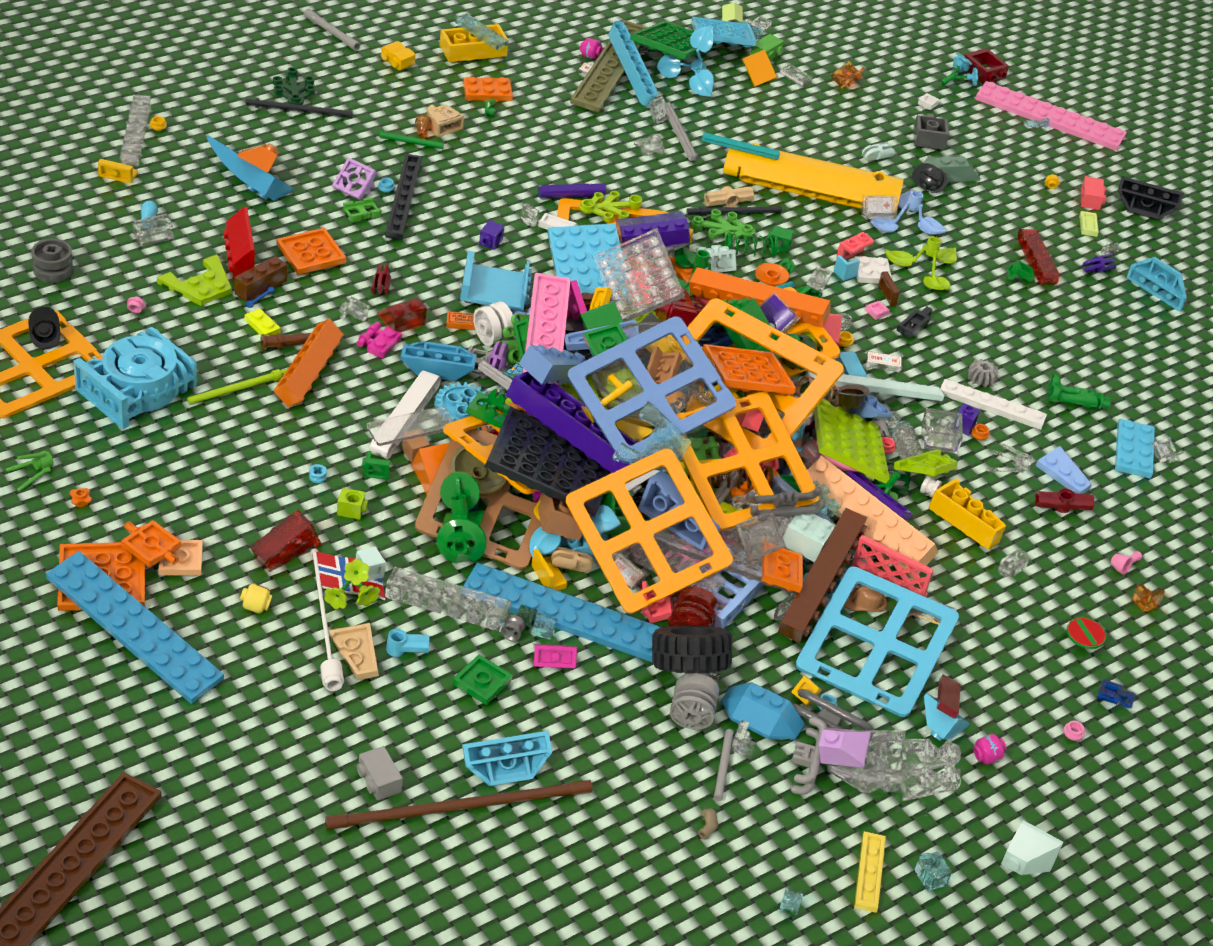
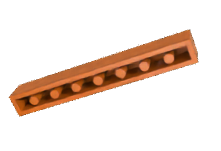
M698 267L689 281L690 294L711 300L715 298L720 300L755 298L761 307L775 294L795 315L792 320L813 326L823 327L830 315V300Z

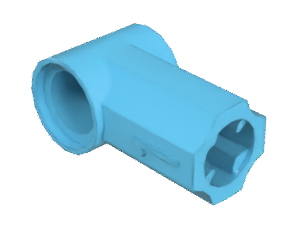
M393 629L388 634L386 651L393 657H400L404 652L428 653L429 635L406 634L402 629Z

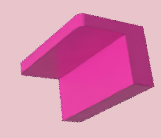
M533 644V666L576 668V646Z

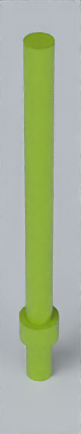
M287 369L273 370L270 374L187 397V402L191 405L272 380L276 382L281 380Z

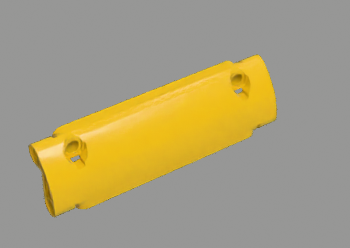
M729 148L723 169V174L737 177L739 173V179L746 183L864 209L866 196L892 197V213L897 211L904 180L885 175L881 171L871 172L780 151L779 159L774 160Z

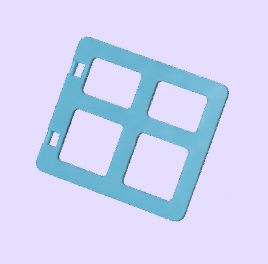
M850 567L844 574L798 656L796 668L862 700L885 708V710L895 715L907 717L910 715L958 621L959 614L954 609L858 567ZM856 584H861L897 600L898 603L882 631L874 630L840 614ZM912 608L934 616L941 621L927 649L924 651L896 639ZM832 628L841 630L874 646L858 677L850 676L815 659ZM888 653H892L917 665L901 697L892 695L872 685ZM819 669L829 672V677L818 673ZM878 695L888 699L889 702L886 704L877 700Z

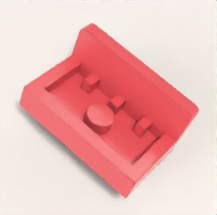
M864 232L859 233L840 243L837 256L841 255L845 260L863 252L865 247L873 244L874 240Z
M647 581L642 582V590L649 587ZM651 591L643 596L647 601L656 595L654 591ZM672 595L641 609L643 616H647L650 623L673 618Z

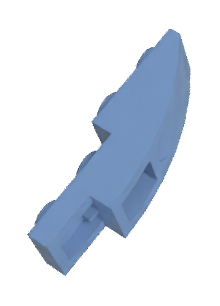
M872 395L865 396L862 407L853 408L850 411L852 414L865 418L886 419L891 418L893 415L887 410L885 405L880 404L877 398Z

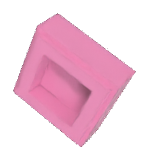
M880 301L865 307V311L875 320L889 315L890 311Z

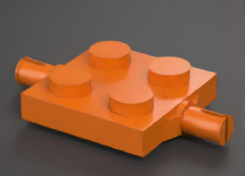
M154 520L140 527H136L130 521L126 522L124 528L131 532V534L121 540L123 548L148 567H152L163 559H167L173 565L177 564L179 558L172 553L181 547V541Z

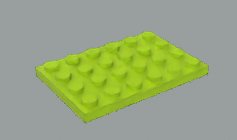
M822 399L813 410L819 453L886 484L890 476L881 432L878 429L879 426L874 422L863 420L857 414L852 415L840 406L835 407L831 405L826 399Z

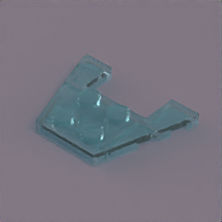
M647 401L640 412L639 418L656 426L640 452L621 442L612 459L620 461V459L629 461V464H633L660 450L671 449L680 463L692 441L651 402ZM659 467V468L655 469V470L667 472V470H666L665 467Z

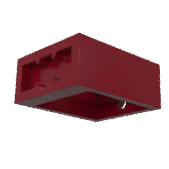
M988 48L964 54V57L972 63V65L969 64L970 68L967 72L972 74L973 68H976L978 71V81L983 85L986 81L995 82L1006 78L1009 65ZM983 64L988 65L991 69H986Z

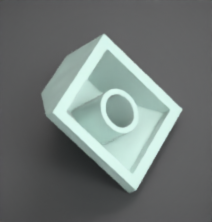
M1023 820L1001 864L1020 875L1050 872L1063 841Z

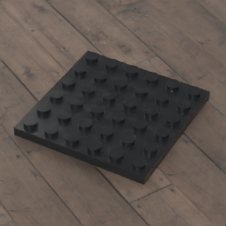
M511 406L484 466L492 472L507 476L512 481H518L528 488L536 489L548 497L562 501L564 504H566V497L569 493L610 474L609 470L603 469L598 462L588 458L584 452L573 447L569 441L557 435L548 426L543 425L540 420ZM603 494L584 503L588 514L596 515Z

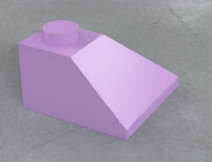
M837 728L823 729L819 743L820 763L864 768L871 732Z

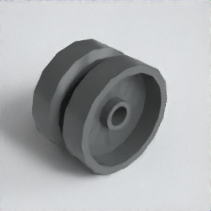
M45 239L34 244L31 255L33 274L37 279L48 283H58L71 277L73 274L72 248L69 243L60 239Z

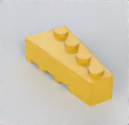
M957 478L935 490L928 507L936 515L948 521L952 526L958 528L965 535L971 537L988 550L1000 542L1006 527L991 510L983 508V503L979 499L975 500L971 496V491L968 488L963 489Z

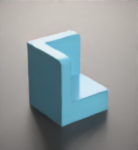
M839 255L836 258L834 272L843 281L857 277L860 261L856 259L847 262Z

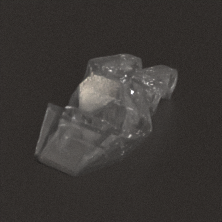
M862 730L871 732L864 768L828 764V772L866 795L881 788L883 791L902 792L903 801L956 790L961 785V769H955V764L961 759V750L958 745L952 743L951 739H947V742L940 749H937L929 739H906V731ZM945 767V771H941L939 774L936 771H932L933 769Z

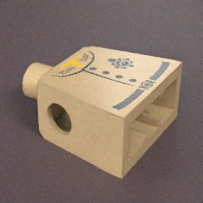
M430 105L427 108V125L437 137L463 129L464 116L450 106L442 105L435 107Z

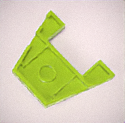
M217 254L203 259V265L209 271L195 277H190L182 282L171 272L157 277L159 285L162 286L164 284L169 287V290L182 293L184 298L200 306L232 294V288Z

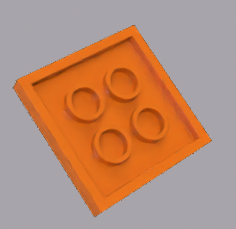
M325 228L276 239V245L297 275L346 263V256Z

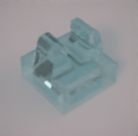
M538 613L531 634L552 640L558 619Z

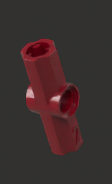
M1062 488L1059 492L1036 491L1035 506L1055 508L1060 513H1068L1070 509L1093 510L1094 496L1090 494H1075L1067 488Z

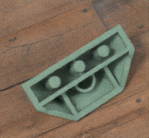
M928 156L923 162L941 169L947 176V182L980 181V176L975 168L963 156Z

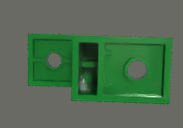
M755 298L722 300L770 326ZM728 310L726 314L732 317L735 313ZM718 322L712 324V326H724ZM724 326L736 348L772 352ZM772 333L770 338L777 341L779 336ZM786 333V335L800 341L797 334ZM774 353L777 359L781 357L778 354Z

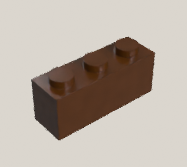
M274 256L236 276L235 295L247 302L266 292L269 287L275 288L287 281V264Z

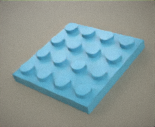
M692 17L691 23L694 31L709 25L713 27L714 43L722 44V42H726L732 46L741 44L748 48L756 46L757 40L750 24Z

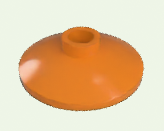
M774 263L761 264L755 271L758 280L771 286L784 284L789 279L788 271Z

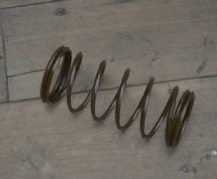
M764 466L762 471L766 468L764 472L766 479L769 472V486L772 489L774 481L773 469L771 466ZM738 469V474H739V475H738V480H737V488H738V490H739L740 487H741V471H742V469H740V470ZM728 472V478H727V488H728V489L730 488V485H731V476H730V473H731V472ZM721 474L717 475L716 484L715 476L711 477L713 488H720ZM749 476L747 482L748 490H750L751 488V480Z

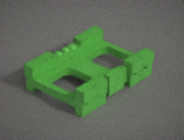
M373 197L364 198L363 201L355 203L353 201L343 203V211L347 213L352 223L370 217L371 219L381 217L382 210L377 208L373 202ZM372 206L375 210L368 212L365 207ZM358 210L359 213L350 214L349 211Z

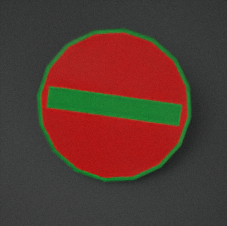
M1077 617L1072 619L1067 625L1066 632L1069 639L1082 648L1096 649L1101 647L1106 640L1104 628L1092 619Z

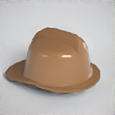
M860 585L859 588L854 587L844 607L854 611L880 612L886 608L887 601L884 594Z

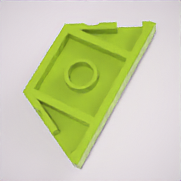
M936 449L894 462V469L937 477L939 474L949 473V471L957 469L958 462L947 454L942 456L941 450Z

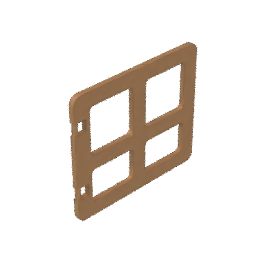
M478 428L465 432L477 442L489 445L494 444L497 435ZM453 439L450 441L415 522V529L418 532L433 538H437V530L443 524L433 519L441 500V484L444 478L451 473L450 463L453 454L462 446ZM507 480L500 490L491 494L480 495L479 497L488 501L481 528L484 530L487 538L486 550L482 556L498 560L508 566L522 570L527 568L531 559L529 547L531 536L535 530L541 527V522L534 515V507L538 502L534 503L510 494L511 484ZM541 493L539 501L542 500L544 493ZM503 507L525 514L531 518L519 550H513L489 540ZM496 550L506 553V558L496 555Z

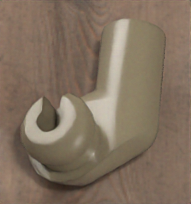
M712 808L704 809L701 813V816H704L702 819L706 824L698 831V835L704 840L718 828L717 813Z

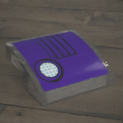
M775 291L760 305L770 326L784 334L800 319Z

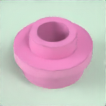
M130 297L127 301V308L131 312L140 313L145 309L146 305L139 297Z
M1070 721L1063 730L1065 736L1074 741L1081 740L1085 735L1084 726L1078 721Z

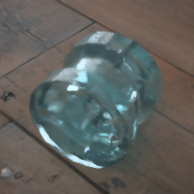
M786 887L779 910L784 911L787 909L792 914L797 915L804 893H794L790 888Z

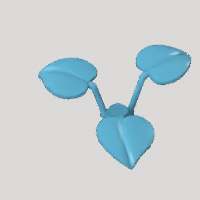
M709 25L695 30L690 38L692 47L697 48L698 60H694L689 65L680 63L681 60L676 59L674 55H664L657 65V70L667 78L677 77L681 72V66L691 68L696 75L692 76L689 80L690 88L695 93L708 97L712 96L714 77L710 71L706 70V65L702 62L703 59L699 51L706 53L713 46L714 30Z
M600 505L595 516L589 514L599 534L608 532L621 525L612 509L608 506ZM542 526L539 527L530 539L531 556L533 557V550L538 549L541 555H547L555 551L561 544V536L548 534L542 531Z

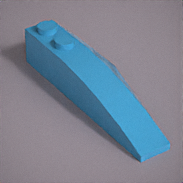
M209 135L207 136L208 142L220 160L234 175L248 184L246 188L253 192L259 191L258 195L265 200L267 198L276 200L293 191L294 188L243 160L238 157V153Z

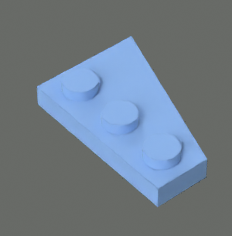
M1060 446L1037 460L1036 466L1067 489L1072 490L1075 494H1084L1090 489L1091 482Z

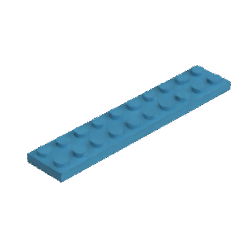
M80 551L46 573L48 581L190 704H193L224 680V674Z
M480 563L475 565L461 589V595L652 662V635L656 629L661 628L660 626Z

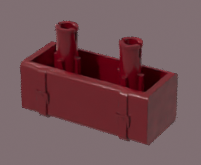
M663 284L655 306V314L660 321L679 317L688 327L704 307L694 306L686 289Z

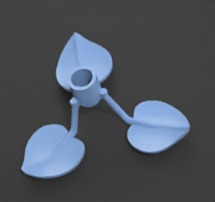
M910 190L900 195L898 207L902 210L895 220L887 215L878 214L870 221L877 229L883 232H894L898 229L896 223L907 209L908 211H919L920 222H918V227L927 234H941L947 231L935 219L922 217L923 205L921 201L923 194L916 190Z

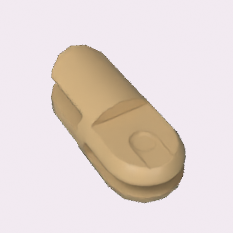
M558 547L555 551L551 552L552 566L580 572H587L593 567V558L587 553Z

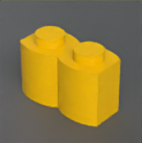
M395 41L381 47L382 59L391 63L397 70L415 65V53L411 49L405 48L401 42Z

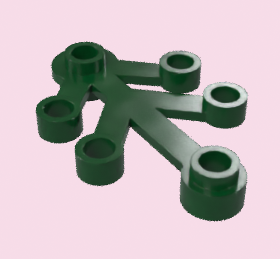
M289 67L286 71V79L290 81V85L282 82V77L274 76V94L288 99L289 104L302 105L305 98L315 94L314 77L306 76L305 82L297 86L299 72L296 68ZM306 88L305 92L298 94L300 91ZM283 89H285V90L291 92L292 95L289 94V93H287V92H285V91H283Z

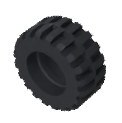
M703 625L661 627L656 629L652 635V663L656 669L676 673L702 674L727 670L732 664V634L727 629Z

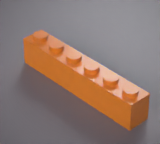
M330 318L316 325L273 390L287 407L293 404L298 405L305 399V393L312 388V382L319 377L318 373L326 366L325 362L333 355L332 351L340 344L343 333Z

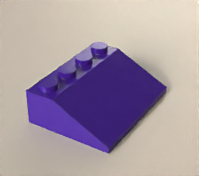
M682 211L616 219L622 249L640 246L642 251L668 247L674 244L689 243L690 245L689 225Z

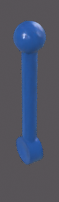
M269 287L266 292L254 300L247 301L246 307L252 308L254 303L269 293H274V287Z

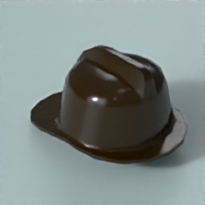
M848 384L840 387L836 392L839 397V404L846 407L847 412L852 411L853 408L862 407L865 396L869 393V388L859 384Z

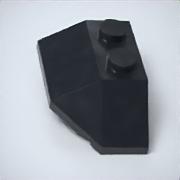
M1123 176L1117 190L1127 212L1158 221L1179 209L1184 193Z

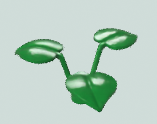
M682 247L676 253L675 263L679 267L685 269L694 268L691 277L697 267L702 269L708 267V270L712 271L711 262H708L710 256L708 251L697 250L695 254ZM679 279L670 281L669 285L684 288L690 297L694 296L690 294L689 281L688 283Z

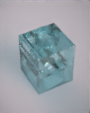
M939 851L921 855L915 868V872L927 891L947 886L952 874Z

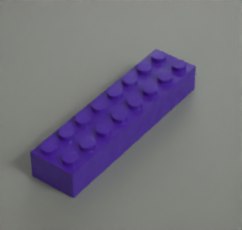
M529 372L515 376L505 395L514 404L521 406L529 415L536 417L543 425L554 430L557 435L565 438L573 447L580 449L588 458L595 460L603 469L609 470L611 473L653 454L649 453L628 464L621 462L596 421L594 420L593 423L583 411L582 406L586 407L585 404L555 383L549 384L546 382V384H541ZM619 430L629 446L638 443Z

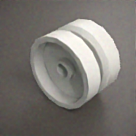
M495 302L489 306L477 308L474 312L475 330L480 340L487 346L494 345L497 341L514 338V336L505 338L503 335L504 328L513 327L511 322L513 314L504 302Z

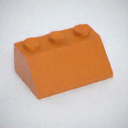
M269 143L268 145L262 144L242 150L238 157L268 173L280 152L277 151L278 147Z

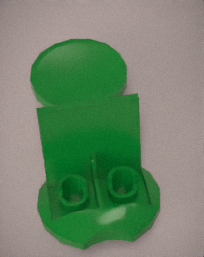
M457 471L445 477L441 484L440 495L442 501L448 508L452 509V513H446L443 524L437 534V546L440 553L447 560L455 564L463 560L477 561L485 552L487 544L486 535L481 528L484 510L468 511L479 500V484L472 475Z

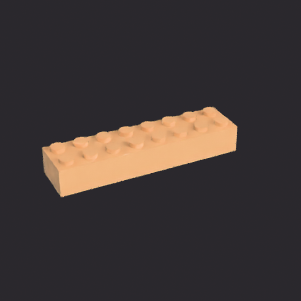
M822 455L807 470L814 486L822 488L817 503L821 500L825 501L827 513L836 521L840 519L845 508H848L867 517L865 525L868 528L864 535L865 537L925 566L938 554L935 543ZM881 553L885 560H890L888 555ZM899 562L902 569L908 568L905 563ZM911 572L905 573L909 579H915Z

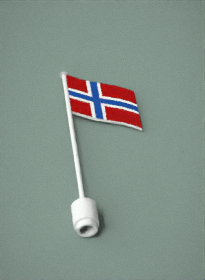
M314 548L310 553L313 555L328 657V660L324 661L320 666L322 683L327 690L337 691L344 683L343 669L339 660L332 659L322 588H341L347 581L344 578L346 572L345 565L349 562L352 563L356 558L321 553ZM382 578L361 582L367 587H379V598L385 600ZM350 583L345 589V593L358 595L360 588L358 585L355 586Z

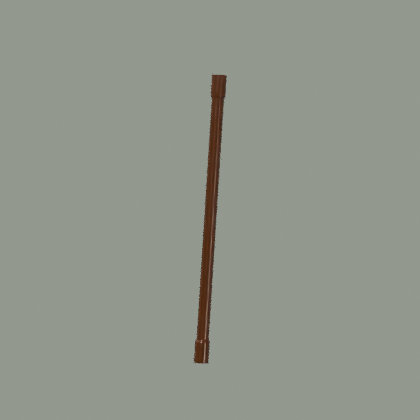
M583 780L563 785L354 814L325 816L326 829L331 830L346 828L351 825L565 795L592 793L591 780Z

